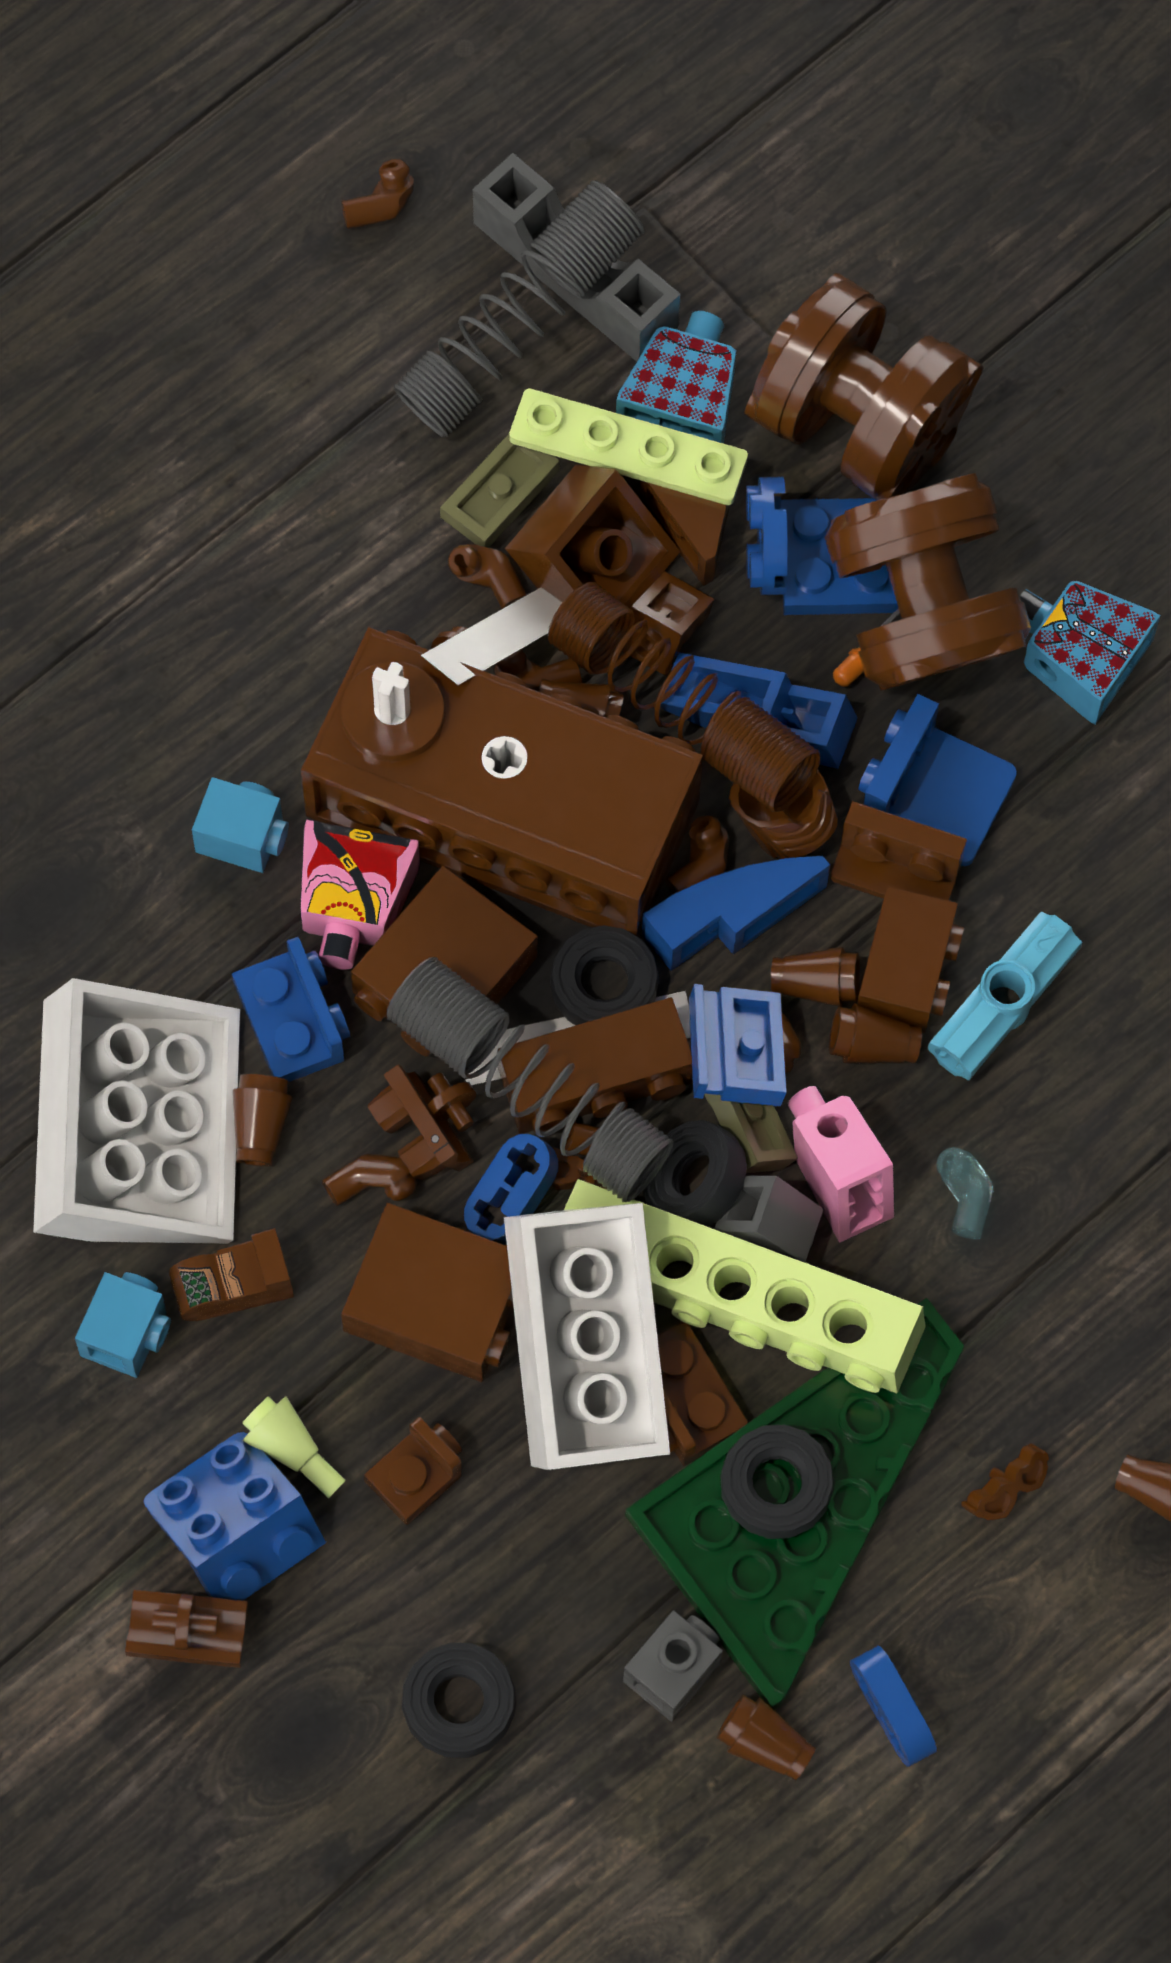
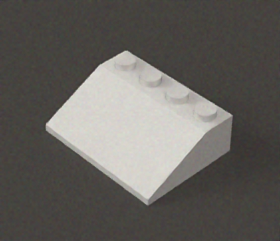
M75 978L69 980L44 999L33 1233L90 1242L228 1244L233 1241L236 1143L232 1090L238 1088L240 1009Z

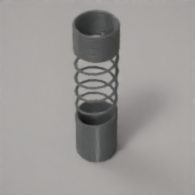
M592 180L590 185H587L586 189H583L582 193H579L578 197L574 198V201L566 206L562 214H559L558 218H555L554 222H551L550 226L546 227V230L538 235V239H535L534 243L530 244L531 251H523L521 253L522 264L535 286L513 273L503 272L500 275L501 285L515 308L493 295L482 294L479 296L480 306L496 332L473 317H459V327L475 353L450 338L440 337L438 339V347L443 358L433 351H426V355H423L422 359H419L418 363H415L414 367L410 368V372H406V376H402V380H398V384L394 385L397 395L434 432L442 437H448V433H452V429H456V425H459L460 421L464 420V416H468V412H473L472 408H476V404L482 402V397L454 365L443 346V342L456 347L468 355L496 379L503 380V376L473 341L463 321H468L478 326L502 343L519 359H524L523 353L513 344L494 320L484 300L488 299L502 306L530 327L537 335L544 337V332L515 299L505 278L508 277L521 283L542 298L561 316H564L565 311L536 278L526 260V256L537 259L556 280L573 294L584 296L585 292H588L589 288H592L593 284L597 283V280L605 275V271H609V267H612L613 263H616L617 259H620L621 255L625 254V251L629 250V247L637 242V238H640L641 234L645 233L640 219L611 189L599 181Z
M429 957L422 961L406 977L391 999L387 1009V1020L397 1024V1027L405 1031L407 1035H411V1038L416 1039V1042H419L421 1046H425V1049L430 1050V1053L435 1054V1057H439L441 1061H444V1064L449 1065V1068H454V1071L458 1072L462 1078L472 1079L489 1070L485 1082L487 1097L497 1098L514 1089L510 1102L511 1116L516 1118L523 1117L540 1107L535 1121L537 1136L546 1137L552 1135L566 1125L560 1141L561 1155L566 1157L572 1156L591 1145L583 1162V1172H588V1176H593V1180H598V1183L603 1184V1187H607V1190L612 1191V1195H617V1198L622 1199V1202H630L636 1198L653 1180L669 1157L673 1148V1139H668V1135H663V1131H658L657 1127L649 1124L648 1120H644V1117L639 1116V1113L634 1112V1109L630 1108L622 1112L625 1107L624 1102H620L615 1106L603 1125L584 1143L571 1151L565 1150L566 1140L572 1125L580 1111L598 1091L599 1083H594L587 1090L576 1108L559 1124L548 1131H540L544 1112L554 1093L575 1068L574 1063L568 1064L563 1069L549 1091L535 1104L522 1112H516L515 1105L520 1090L528 1075L550 1049L549 1044L543 1045L537 1051L524 1072L510 1085L499 1092H490L491 1081L497 1066L506 1053L519 1040L525 1030V1025H519L511 1033L498 1054L476 1072L471 1073L489 1056L502 1038L509 1024V1013L504 1012V1009L500 1008L499 1005H495L494 1001H490V998L485 997V994H482L480 990H476V987L471 986V983L462 979L461 976L457 975V972L447 968V965L439 961L437 957Z

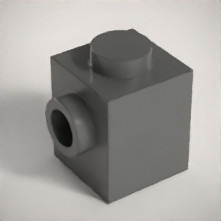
M745 1176L743 1188L734 1205L717 1221L714 1229L805 1263L824 1209L778 1176Z
M673 1610L624 1667L623 1682L672 1722L720 1666L722 1650L716 1646L720 1639L699 1618L691 1615L685 1620Z

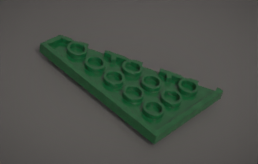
M927 1298L918 1303V1305L923 1306L925 1330L898 1393L884 1388H880V1391L877 1393L862 1390L849 1383L845 1379L844 1373L827 1367L635 1502L625 1511L626 1518L705 1624L717 1634L722 1647L760 1698L773 1710L782 1705L963 1352L964 1345ZM788 1425L805 1431L822 1445L832 1464L834 1489L826 1513L811 1529L792 1538L768 1539L748 1532L732 1518L722 1499L720 1476L728 1451L744 1434L761 1426ZM772 1459L762 1463L755 1470L752 1478L753 1487L757 1495L765 1502L771 1504H785L793 1500L799 1494L802 1486L801 1476L797 1468L790 1462L781 1459Z

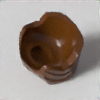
M818 769L798 799L780 812H771L770 809H766L765 805L757 802L756 798L748 795L747 791L739 788L738 784L733 783L730 790V804L759 846L773 858H797L807 855L822 846L838 826L832 798L825 780Z

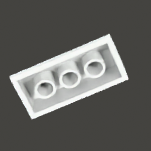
M643 1203L504 1217L531 1466L551 1470L670 1454Z

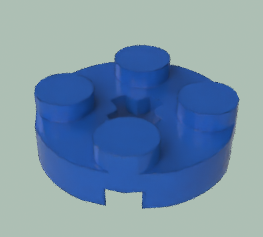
M759 477L758 485L746 486L747 521H749L750 529H757V544H747L746 547L747 579H750V588L760 587L761 595H785L786 593L783 579L775 578V576H787V509H781V496H774V494L786 493L784 477Z

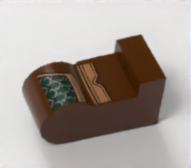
M275 1228L251 1235V1241L217 1250V1253L194 1256L173 1265L169 1269V1276L181 1318L185 1321H201L293 1298L291 1281Z

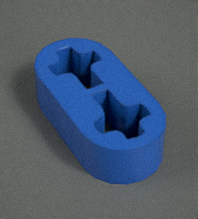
M518 1134L508 1139L500 1148L468 1198L464 1208V1220L468 1230L475 1235L503 1245L507 1244L505 1224L501 1227L493 1223L488 1226L489 1220L483 1215L485 1208L488 1205L498 1208L502 1204L501 1212L507 1217L533 1214L557 1175L558 1158L555 1150L548 1143L531 1134ZM521 1153L528 1156L535 1153L534 1159L540 1166L534 1175L527 1171L521 1174L522 1168L516 1164L517 1158Z
M877 1646L850 1660L853 1675L863 1695L902 1762L909 1767L937 1752L935 1740L926 1721L883 1648Z

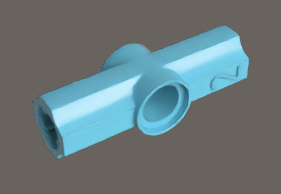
M1041 911L999 961L986 968L981 977L980 984L928 1044V1050L936 1057L941 1066L954 1076H961L969 1080L1009 1032L1024 1023L1032 1005L1081 949L1082 941L1075 935L1072 927L1056 915L1051 916ZM999 987L1009 988L1017 993L1020 1000L1012 1004H1003L991 995V991Z

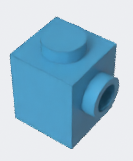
M212 777L192 828L195 852L264 873L270 854L279 856L284 847L289 822L283 821L280 798L274 796L273 792L268 788L253 782H242L239 786Z
M105 1272L75 1337L80 1356L137 1378L149 1350L157 1353L161 1349L171 1324V1318L165 1316L166 1308L163 1295L156 1292L158 1289L157 1285L137 1274L125 1272L122 1278Z

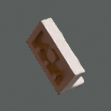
M852 801L844 822L842 842L831 871V880L834 883L883 899L887 886L949 901L962 865L967 839Z
M681 1322L661 1333L657 1338L670 1453L674 1451L684 1467L697 1460L748 1424L689 1324Z

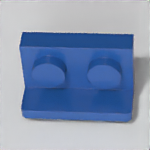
M299 937L287 940L288 952L232 973L233 983L271 1075L286 1079L289 1082L343 1062L342 1040L350 1037L347 1023L338 1003L327 1006L320 987L327 985L328 981L317 952L312 951L306 954Z

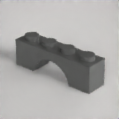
M514 153L508 156L473 188V223L521 264V253L523 251H531L530 244L534 243V240L538 239V235L542 234V231L546 230V227L550 226V223L554 222V219L558 218V215L562 214L564 210L555 188ZM526 256L531 270L538 279L636 362L657 328L666 326L677 329L679 326L680 293L639 259L629 263L617 260L616 263H613L612 267H609V271H605V275L601 276V279L597 280V283L593 284V287L589 288L588 292H585L584 296H577L556 280L537 259Z

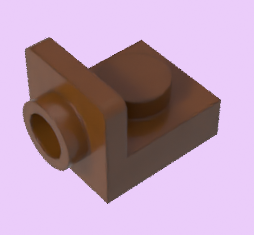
M664 571L631 606L635 614L634 625L639 621L647 620L648 629L643 640L630 656L642 662L656 643L661 639L670 638L671 647L669 653L656 669L659 673L668 675L673 668L681 646L709 616L714 598ZM643 625L629 638L621 650L625 653L635 642ZM666 643L652 656L647 666L651 667L657 661Z
M421 1417L416 1418L409 1425L410 1434L364 1474V1481L406 1526L462 1476L461 1460L458 1457L462 1452V1448L441 1424L437 1423L434 1427L430 1428Z

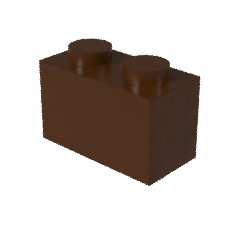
M887 886L859 992L858 1005L908 1023L910 1026L921 1027L922 1033L926 1034L930 1014L943 1015L951 981L940 979L944 959L956 962L965 928L964 926L953 924L958 903Z

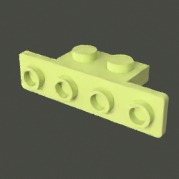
M526 389L524 391L509 432V440L512 444L588 466L616 469L623 476L725 505H731L734 502L748 458L747 451L741 448L533 389Z

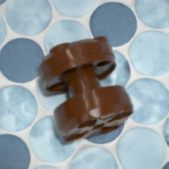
M835 273L797 311L789 314L777 329L769 344L768 356L759 372L753 393L746 405L745 415L781 439L787 438L794 444L800 445L812 438L832 415L836 414L855 427L843 454L841 462L842 475L850 479L855 487L875 500L902 495L908 492L929 468H933L950 447L956 436L958 424L969 404L973 390L982 375L983 365L948 342H941L933 336H926L914 344L894 367L890 366L873 355L884 328L887 314L886 307L875 300L873 294L840 273Z
M976 473L949 479L906 494L863 504L846 510L845 514L830 520L831 526L824 538L831 562L836 565L839 578L881 569L882 565H886L902 619L856 635L861 649L858 653L865 677L878 684L881 691L1010 653V651L1027 646L1025 640L1031 630V624L1025 604L1020 601L1017 587L969 599L954 547L1000 531L995 516L998 512L991 488L978 481Z

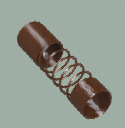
M587 582L569 594L556 611L549 625L548 640L551 645L562 651L564 655L575 661L581 668H585L589 674L599 675L608 672V686L613 692L619 693L631 690V703L635 709L647 710L654 707L655 722L659 727L669 728L678 725V739L690 745L702 742L700 754L703 755V760H706L707 764H711L712 767H715L716 771H720L721 774H724L734 784H738L739 788L747 791L748 795L756 798L757 802H761L762 805L766 806V809H770L771 812H780L798 799L813 779L819 767L820 752L818 749L810 746L809 742H805V739H801L800 735H796L795 732L791 731V728H787L781 721L770 715L768 711L760 708L759 704L751 701L749 697H741V691L732 692L726 697L712 716L703 736L692 741L686 740L683 736L684 722L710 697L718 682L717 673L709 674L699 683L687 700L680 718L669 723L662 722L659 718L660 705L686 680L694 666V656L684 657L673 668L663 683L657 700L647 705H641L636 700L637 686L652 675L663 662L671 647L670 638L661 639L648 652L634 677L633 683L622 688L616 687L612 682L613 670L625 661L639 646L648 629L647 620L639 621L634 625L635 614L633 610L625 606L615 596H612L606 589H602L597 582ZM643 625L635 642L618 659L621 650L629 638ZM666 643L657 661L642 675L652 656ZM689 661V664L684 673L682 674V676L673 685V687L666 692L669 684L671 683L675 675L683 667V665H685ZM710 680H712L711 685L709 686L705 694L696 703V705H694L690 709L692 703L694 702L699 692Z

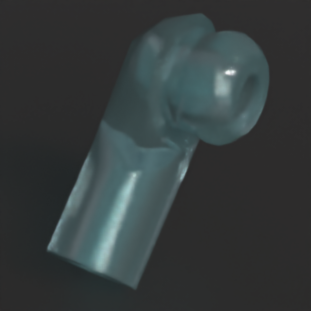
M957 1147L947 1148L938 1156L936 1168L941 1175L942 1181L959 1202L951 1230L953 1233L964 1238L979 1239L982 1235L992 1198L993 1183L970 1152Z

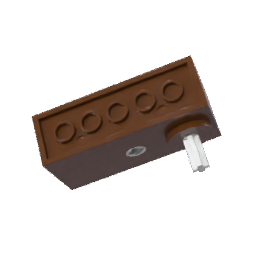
M368 627L301 769L306 817L322 823L418 840L420 861L437 868L444 866L455 875L591 928L603 925L622 928L640 938L643 913L653 908L698 806L703 755L695 752V749L690 744L681 739L671 736H665L660 739L639 730L636 724L624 717L608 715L605 718L584 710L578 701L569 696L552 694L550 697L529 689L524 681L508 673L499 672L493 675L460 662L474 673L475 676L457 685L421 656L429 650L418 646L416 641L408 635L395 630H387L383 633Z

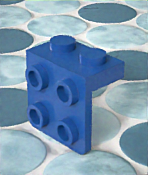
M917 694L908 712L898 709L884 738V741L891 745L882 761L875 758L871 759L861 778L858 790L865 793L863 805L966 838L967 842L961 866H968L974 861L1015 782L1016 768L1008 761L935 728L939 703Z
M245 1432L236 1433L220 1443L214 1449L149 1492L144 1499V1505L148 1512L189 1561L210 1598L243 1601L326 1543L302 1496L262 1450L243 1442V1439L247 1436Z

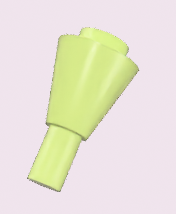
M268 1396L243 1421L242 1424L250 1430L243 1439V1442L262 1450L269 1457L296 1472L300 1470L328 1499L346 1481L317 1453L319 1451L318 1447L287 1396L277 1404Z

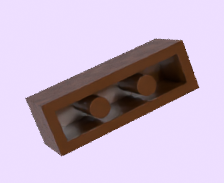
M672 997L515 1043L498 1065V1071L505 1088L524 1072L533 1056L543 1045H550L548 1053L528 1075L517 1097L515 1111L522 1112L542 1098L549 1091L563 1069L568 1064L574 1063L575 1068L554 1093L544 1112L540 1124V1131L543 1132L550 1130L567 1117L594 1083H599L600 1087L577 1117L591 1113L596 1118L608 1117L620 1102L625 1103V1109L628 1106V1102L651 1096V1099L656 1101L669 1099L682 1093L686 1089V1085L693 1083L692 1053ZM514 1089L506 1094L509 1105ZM540 1107L529 1115L519 1118L514 1117L519 1134L534 1131L536 1134L535 1121Z

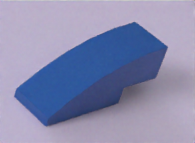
M678 653L677 658H676V660H675V663H674V665H673V668H674L684 657L692 656V655L684 654V653ZM693 655L694 666L686 680L660 705L663 710L680 717L687 700L699 683L709 674L717 673L718 682L715 689L705 703L691 717L686 719L687 721L707 728L712 716L726 697L732 692L741 691V697H749L751 701L759 704L760 708L768 711L770 715L781 721L787 728H791V731L795 732L796 735H800L801 739L809 742L810 746L818 749L820 752L819 765L837 769L840 766L858 718L845 694L792 685L787 674L784 672ZM689 661L685 665H683V667L675 675V677L669 684L666 692L670 688H672L673 685L682 676V674L684 673L689 664ZM710 680L699 692L694 702L692 703L690 709L694 705H696V703L705 694V692L711 685L712 680Z
M823 856L785 858L747 865L710 877L675 893L643 913L642 937L670 971L718 937L734 955L825 889L828 883L830 864Z

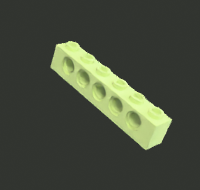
M578 1179L564 1210L642 1202L634 1199L630 1202H622V1199L617 1198V1195H612V1191ZM643 1203L653 1302L671 1308V1312L676 1318L689 1325L704 1328L708 1322L729 1330V1335L734 1340L745 1346L763 1349L764 1345L767 1344L787 1352L786 1356L792 1362L801 1367L820 1371L822 1366L844 1373V1377L849 1383L862 1390L877 1393L880 1391V1388H884L898 1393L925 1330L923 1306ZM674 1261H685L692 1265V1269L684 1277L671 1279L662 1275L664 1268ZM732 1282H741L750 1287L747 1294L737 1300H726L719 1296L720 1290ZM790 1303L801 1304L808 1309L806 1314L797 1321L786 1322L776 1317L778 1310ZM845 1325H857L866 1331L860 1340L849 1344L841 1343L833 1337L835 1332Z

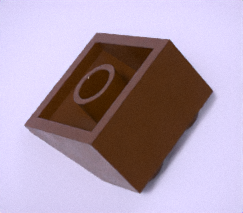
M577 464L505 548L538 589L540 587L562 603L579 586L587 582H597L602 589H606L607 592H610L612 596L623 602L629 609L681 552L616 469Z

